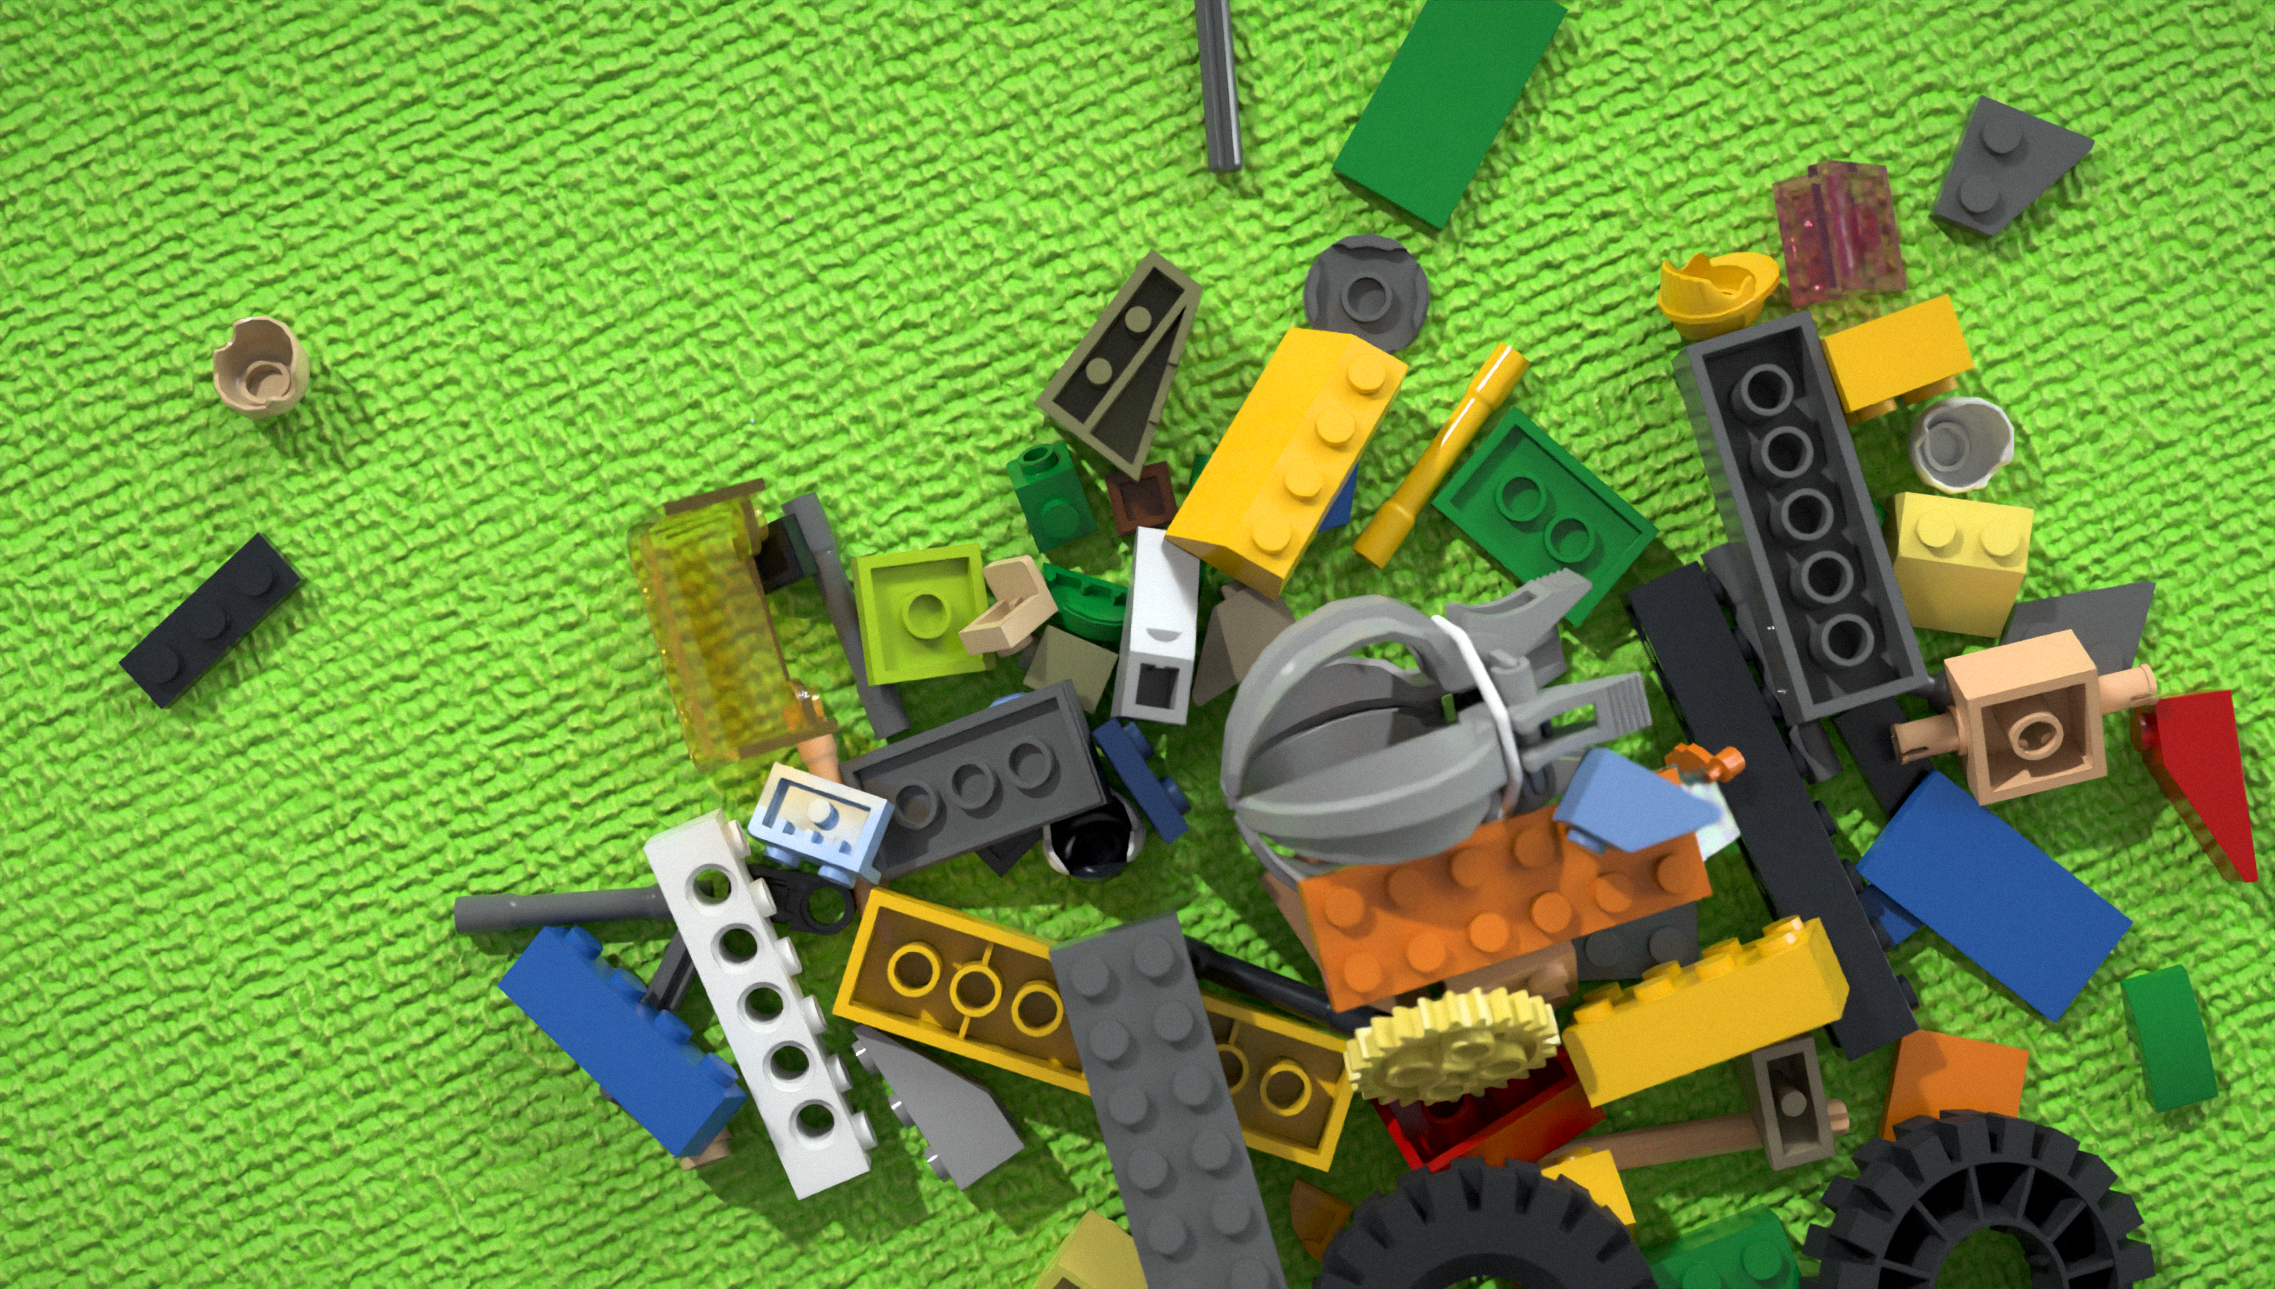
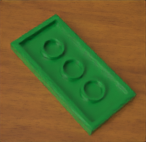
M1427 0L1330 171L1441 233L1568 9L1552 0Z

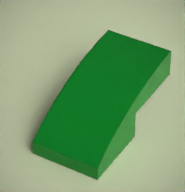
M2179 964L2121 980L2120 988L2127 1032L2139 1049L2146 1100L2156 1113H2161L2218 1097L2208 1041L2186 969Z

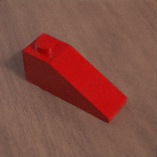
M2206 689L2158 696L2157 704L2135 707L2136 714H2132L2129 720V731L2133 747L2137 752H2141L2144 765L2222 878L2243 883L2259 881L2231 689Z

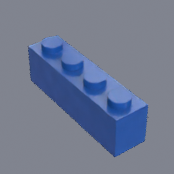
M544 926L497 986L673 1156L680 1158L702 1155L749 1097L735 1083L738 1078L737 1072L721 1057L710 1052L705 1055L689 1040L693 1032L682 1019L670 1011L662 1010L660 1012L644 997L648 992L646 986L629 971L623 968L615 970L600 955L604 950L603 946L589 932L578 926H573L572 928Z

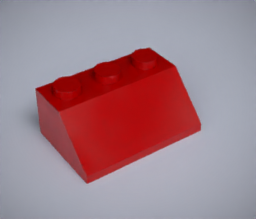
M1562 1043L1555 1047L1556 1056L1545 1058L1546 1066L1544 1068L1528 1069L1530 1077L1527 1079H1508L1507 1088L1501 1089L1492 1086L1485 1088L1484 1096L1477 1097L1467 1093L1462 1095L1457 1102L1451 1103L1447 1100L1435 1102L1431 1106H1425L1424 1100H1417L1406 1107L1400 1106L1399 1099L1384 1105L1379 1104L1378 1097L1369 1099L1412 1171L1428 1164L1432 1174L1450 1170V1159L1483 1156L1486 1166L1504 1167L1506 1157L1535 1163L1607 1118L1600 1105L1591 1107L1569 1053Z

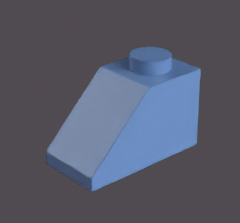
M1587 747L1552 819L1571 829L1566 838L1569 842L1590 853L1603 857L1607 848L1631 853L1718 823L1724 810L1607 748Z

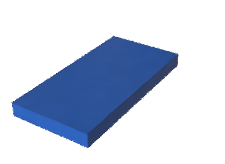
M1933 768L1929 770L1855 866L1859 875L2054 1023L2133 923L2132 920L1985 806H1979L1976 799Z

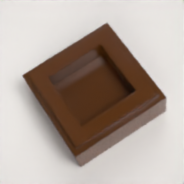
M1166 461L1145 465L1138 486L1120 472L1104 475L1119 538L1136 534L1138 526L1154 529L1170 526L1178 513V508Z

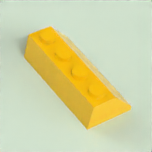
M1290 327L1164 534V539L1276 601L1398 396L1409 365L1353 334Z

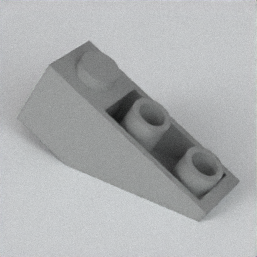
M1138 526L1136 528L1110 718L1170 727L1182 726L1186 724L1194 666L1200 559L1164 539V534L1167 530Z
M858 1023L855 1026L853 1032L859 1040L852 1044V1048L856 1056L871 1076L879 1072L882 1073L894 1091L888 1097L890 1106L907 1129L917 1125L930 1145L923 1150L924 1155L936 1175L944 1183L952 1178L960 1191H962L1025 1148L1027 1142L1026 1135L992 1085L909 1038L863 1023Z

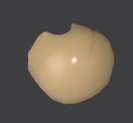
M267 315L241 318L235 321L232 325L233 335L230 341L224 347L213 351L214 390L231 412L251 420H264L288 412L302 399L308 389L311 366L309 355L286 323Z

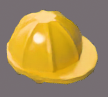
M1702 252L1695 253L1686 265L1680 269L1673 268L1669 260H1665L1662 262L1661 286L1656 301L1658 309L1667 320L1671 321L1679 334L1691 342L1698 343L1746 329L1758 318L1762 311L1764 300L1772 294L1781 282L1779 265L1770 256L1756 252L1731 253L1711 259Z

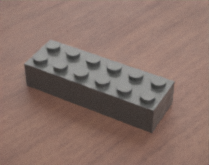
M1810 310L1685 346L1671 360L1787 727L1930 685V680Z
M1176 908L1051 945L1048 953L1148 1289H1288Z

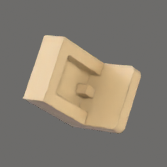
M1029 555L993 561L983 568V575L997 602L958 633L969 656L996 651L999 657H1005L1022 650L1033 641L1031 632L1059 610L1046 586L1042 573Z

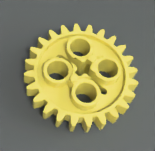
M1474 988L1468 994L1455 995L1452 991L1446 992L1442 1000L1437 1002L1420 998L1416 1008L1395 1007L1393 1008L1394 1017L1372 1018L1373 1028L1357 1029L1355 1031L1356 1039L1346 1041L1347 1051L1343 1052L1352 1090L1354 1093L1362 1092L1364 1100L1378 1097L1379 1104L1384 1105L1399 1099L1401 1107H1406L1417 1100H1424L1425 1106H1431L1435 1102L1447 1100L1451 1103L1457 1102L1462 1095L1467 1093L1477 1097L1484 1096V1089L1491 1086L1501 1089L1507 1088V1080L1510 1078L1527 1079L1530 1077L1528 1069L1544 1068L1546 1066L1545 1058L1557 1055L1555 1047L1561 1045L1552 1005H1544L1543 997L1528 998L1527 991L1524 990L1507 997L1505 988H1499L1489 995H1481L1480 988Z

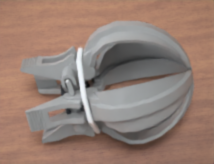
M1564 568L1562 572L1557 570L1555 574L1544 575L1542 579L1538 577L1535 581L1530 580L1511 594L1490 603L1467 605L1448 602L1445 606L1447 619L1440 615L1428 618L1401 600L1372 594L1331 601L1287 627L1263 650L1251 666L1248 674L1240 684L1226 721L1220 787L1226 806L1229 809H1236L1237 815L1233 818L1241 839L1276 879L1298 893L1295 881L1344 866L1397 864L1440 854L1470 838L1478 825L1540 807L1551 799L1565 794L1586 751L1584 747L1624 736V734H1630L1638 729H1643L1645 726L1652 725L1640 672L1540 689L1567 671L1556 623L1592 588L1591 581ZM1389 640L1404 644L1414 655L1418 668L1402 670L1387 660L1345 655L1360 647ZM1593 703L1596 720L1552 727L1550 718ZM1257 831L1276 844L1302 856L1341 864H1310L1278 854L1266 845Z

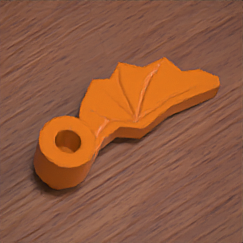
M1681 742L1674 747L1672 752L1664 757L1667 767L1677 768L1680 779L1698 780L1703 776L1707 784H1712L1716 780L1727 783L1745 770L1746 767L1743 756L1733 747H1726L1713 757L1708 751L1695 743L1688 746Z

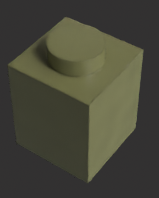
M1047 625L1043 636L1031 632L1033 641L1023 649L1017 664L1018 668L1027 671L1022 684L1038 690L1063 680L1072 679L1082 710L1094 714L1119 655L1050 625Z

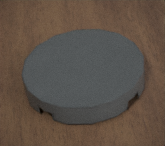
M1371 233L1347 236L1325 249L1310 267L1302 293L1305 320L1311 330L1353 334L1391 356L1407 347L1422 328L1430 303L1427 276L1414 256L1407 252V249L1396 240Z

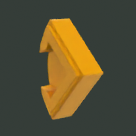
M1295 1175L1289 1195V1213L1292 1226L1305 1250L1322 1263L1324 1251L1338 1228L1343 1230L1354 1207L1351 1203Z

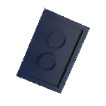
M1112 718L1090 732L1092 738L1160 839L1169 844L1190 830L1182 816L1190 812L1192 808L1171 777L1164 775L1158 780L1155 778L1145 763L1147 759L1155 754L1133 721L1121 727L1116 718Z

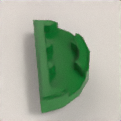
M1043 562L1041 573L1059 609L1052 617L1064 628L1082 637L1110 642L1121 640L1128 587Z

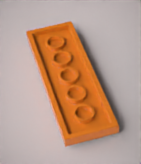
M1666 767L1653 771L1658 776L1682 788L1677 768ZM1559 800L1478 825L1470 838L1440 854L1397 864L1348 865L1295 881L1331 1008L1339 1013L1712 896V890L1695 831L1631 853L1607 848L1604 856L1600 857L1574 845L1566 839L1571 829L1552 819L1561 802Z

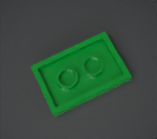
M1515 406L1509 410L1429 504L1523 585L1530 580L1535 581L1538 577L1542 579L1544 575L1555 574L1557 570L1562 572L1564 568L1591 581L1592 588L1562 617L1573 628H1578L1660 532L1657 527Z

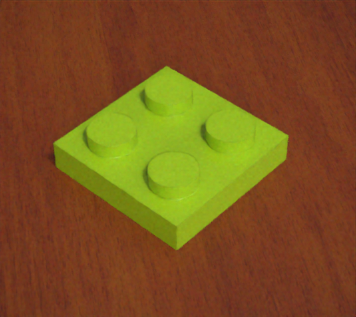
M979 543L856 557L850 560L868 687L997 669L995 651L969 656L958 635L960 631L989 609Z

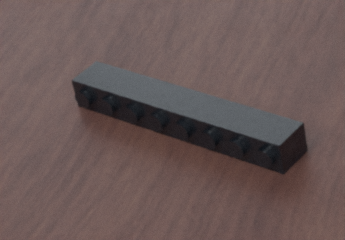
M1698 560L1618 595L1689 746L1695 743L1708 751L1713 757L1726 747H1733L1741 753L1745 760V770L1730 781L1724 783L1716 780L1714 783L1708 784L1718 807L1724 810L1722 816L1772 921L1775 922L1793 915H1799L1802 923L1817 917L1821 920L1850 988L1841 1019L1822 1025L1835 1054L1851 1062L1919 1030L1920 1027L1913 1015V1011L1920 1009L1917 996L1903 974L1895 977L1885 956V953L1892 950L1889 937L1876 916L1867 918L1857 897V895L1864 892L1860 876L1852 862L1847 857L1840 860L1829 838L1837 833L1832 817L1821 800L1812 802L1802 779L1809 776L1807 765L1797 746L1792 741L1785 744L1774 721L1781 718L1779 706L1766 684L1757 686L1748 668L1747 663L1754 660L1751 647L1738 626L1731 629L1728 626L1719 605L1726 603V597L1715 573L1710 568L1702 571Z

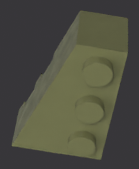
M1152 248L1034 403L1037 411L1132 481L1136 486L1140 482L1203 293V286Z

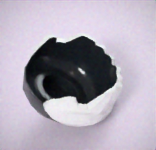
M1110 787L1114 802L1044 826L1042 852L1049 865L1059 873L1070 875L1083 883L1107 882L1120 876L1143 849L1146 827L1140 813L1129 800Z

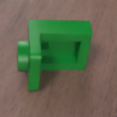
M1059 442L1054 445L1039 444L1023 451L1017 459L1006 464L1015 493L1039 554L1099 531L1065 442Z

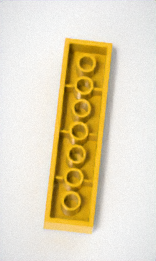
M877 885L871 889L832 1014L1091 1096L1048 953L1051 945L1060 942L891 888ZM885 907L895 940L881 945L876 928L882 909ZM1199 987L1246 1146L1328 1172L1354 1093L1348 1080L1343 1052L1347 1051L1345 1043L1350 1039L1332 1033L1326 1027Z

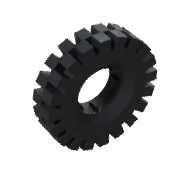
M1971 1109L1939 1110L1940 1119L1917 1115L1895 1124L1892 1128L1896 1142L1873 1137L1851 1156L1861 1175L1855 1180L1836 1174L1819 1202L1836 1215L1830 1228L1814 1223L1809 1224L1801 1254L1820 1260L1819 1276L1798 1277L1799 1289H1935L1939 1270L1953 1247L1958 1242L1967 1240L1968 1234L1989 1226L1990 1230L2007 1235L2012 1234L2020 1243L2025 1252L2023 1257L2030 1266L2032 1289H2133V1282L2155 1277L2156 1273L2151 1244L2127 1238L2129 1232L2144 1223L2131 1194L2109 1189L2118 1178V1175L2098 1154L2078 1150L2081 1141L2056 1128L1989 1111L1985 1113Z
M1483 1156L1450 1159V1170L1434 1174L1431 1173L1428 1164L1397 1177L1399 1188L1385 1197L1377 1189L1353 1210L1354 1222L1345 1232L1338 1228L1322 1255L1323 1268L1319 1278L1313 1277L1311 1289H1446L1465 1279L1476 1277L1477 1282H1484L1483 1276H1492L1517 1282L1522 1285L1523 1289H1659L1641 1248L1638 1249L1627 1226L1607 1204L1600 1207L1595 1203L1589 1189L1561 1173L1556 1180L1542 1175L1539 1165L1506 1157L1504 1167L1486 1166Z

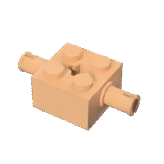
M2069 629L1945 659L1944 668L1950 706H1947L1945 709V714L1903 724L1890 725V732L1892 734L1893 748L1900 765L1907 764L1909 761L1955 751L1956 764L1979 806L2107 776L2102 715L2147 704H2157L2158 696L2154 692H2158L2153 672L2148 664L2138 665L2136 668L2098 677L2097 667L2073 631Z

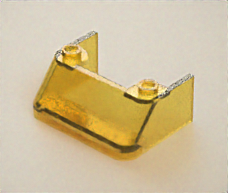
M763 477L663 503L627 531L629 558L690 758L700 774L725 768L840 731L836 718L824 722L822 702L815 688H806L798 678L790 679L756 568L754 557L759 555L761 551V541L768 538V526L761 506L757 502L752 503L751 500L767 490Z

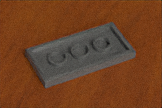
M1072 679L1054 683L838 764L846 786L886 799L895 806L872 863L873 867L882 874L879 885L1114 802Z

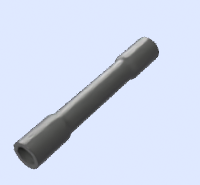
M816 492L802 495L782 504L781 509L784 516L796 514L819 571V573L813 575V578L855 677L857 693L877 741L913 727L895 683L868 687L855 594L837 553V542Z
M1725 542L1700 554L1705 568L1712 569L1718 578L1726 597V603L1723 605L1730 611L1736 626L1745 635L1754 657L1753 662L1760 677L1772 692L1781 712L1780 719L1784 725V733L1788 743L1792 741L1797 746L1807 765L1809 776L1805 778L1807 784L1813 785L1839 774L1844 769L1819 718L1787 727L1729 542Z
M697 880L701 891L705 895L715 898L712 880ZM659 883L640 888L522 896L514 893L456 897L454 904L455 927L459 935L509 932L523 927L638 919H653L656 921L675 920Z

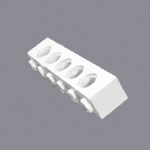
M718 808L650 837L643 847L798 1200L870 1171L873 1154L871 1149L878 1146L874 1128L866 1112L863 1110L855 1113L846 1091L853 1088L849 1071L840 1053L830 1056L820 1034L828 1030L824 1014L814 995L804 998L795 977L796 974L802 972L798 954L788 936L779 939L769 918V916L777 913L776 906L764 879L760 878L753 881L744 857L751 855V850L739 821L734 819L727 822L722 808ZM708 869L719 870L729 878L732 891L722 898L709 897L699 888L697 882L698 874ZM731 929H745L755 937L758 949L747 956L734 955L725 947L723 935ZM760 987L771 988L781 996L783 1007L772 1014L760 1013L750 1004L748 994ZM784 1046H795L806 1054L809 1064L799 1071H787L776 1063L774 1053ZM819 1104L830 1110L834 1121L825 1128H811L801 1120L799 1112L808 1105Z

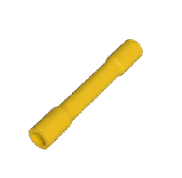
M1498 343L1468 385L1466 394L1393 496L1382 504L1353 544L1351 549L1356 554L1380 570L1385 567L1413 528L1417 515L1490 414L1501 406L1530 366V362L1523 355L1505 343Z

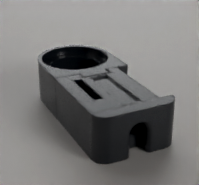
M745 861L753 881L763 878L771 892L777 910L776 914L769 916L772 923L786 925L787 920H791L789 930L828 936L842 931L853 920L857 911L853 889L823 879L817 875L818 873ZM729 881V887H728L727 895L732 891V886H731V882H730V881ZM819 888H833L842 895L845 901V911L839 921L826 924L819 922L811 914L809 901L812 894Z

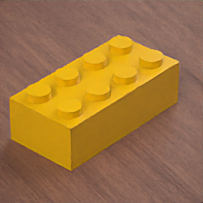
M1799 915L1789 916L1764 927L1762 931L1765 937L1741 945L1738 938H1730L1704 949L1701 952L1704 960L1682 968L1678 960L1668 961L1642 973L1644 980L1642 983L1621 990L1618 982H1613L1583 995L1582 998L1585 1004L1573 1010L1574 1016L1561 1034V1037L1591 1107L1605 1104L1841 1019L1850 988L1820 918L1817 917L1802 923Z

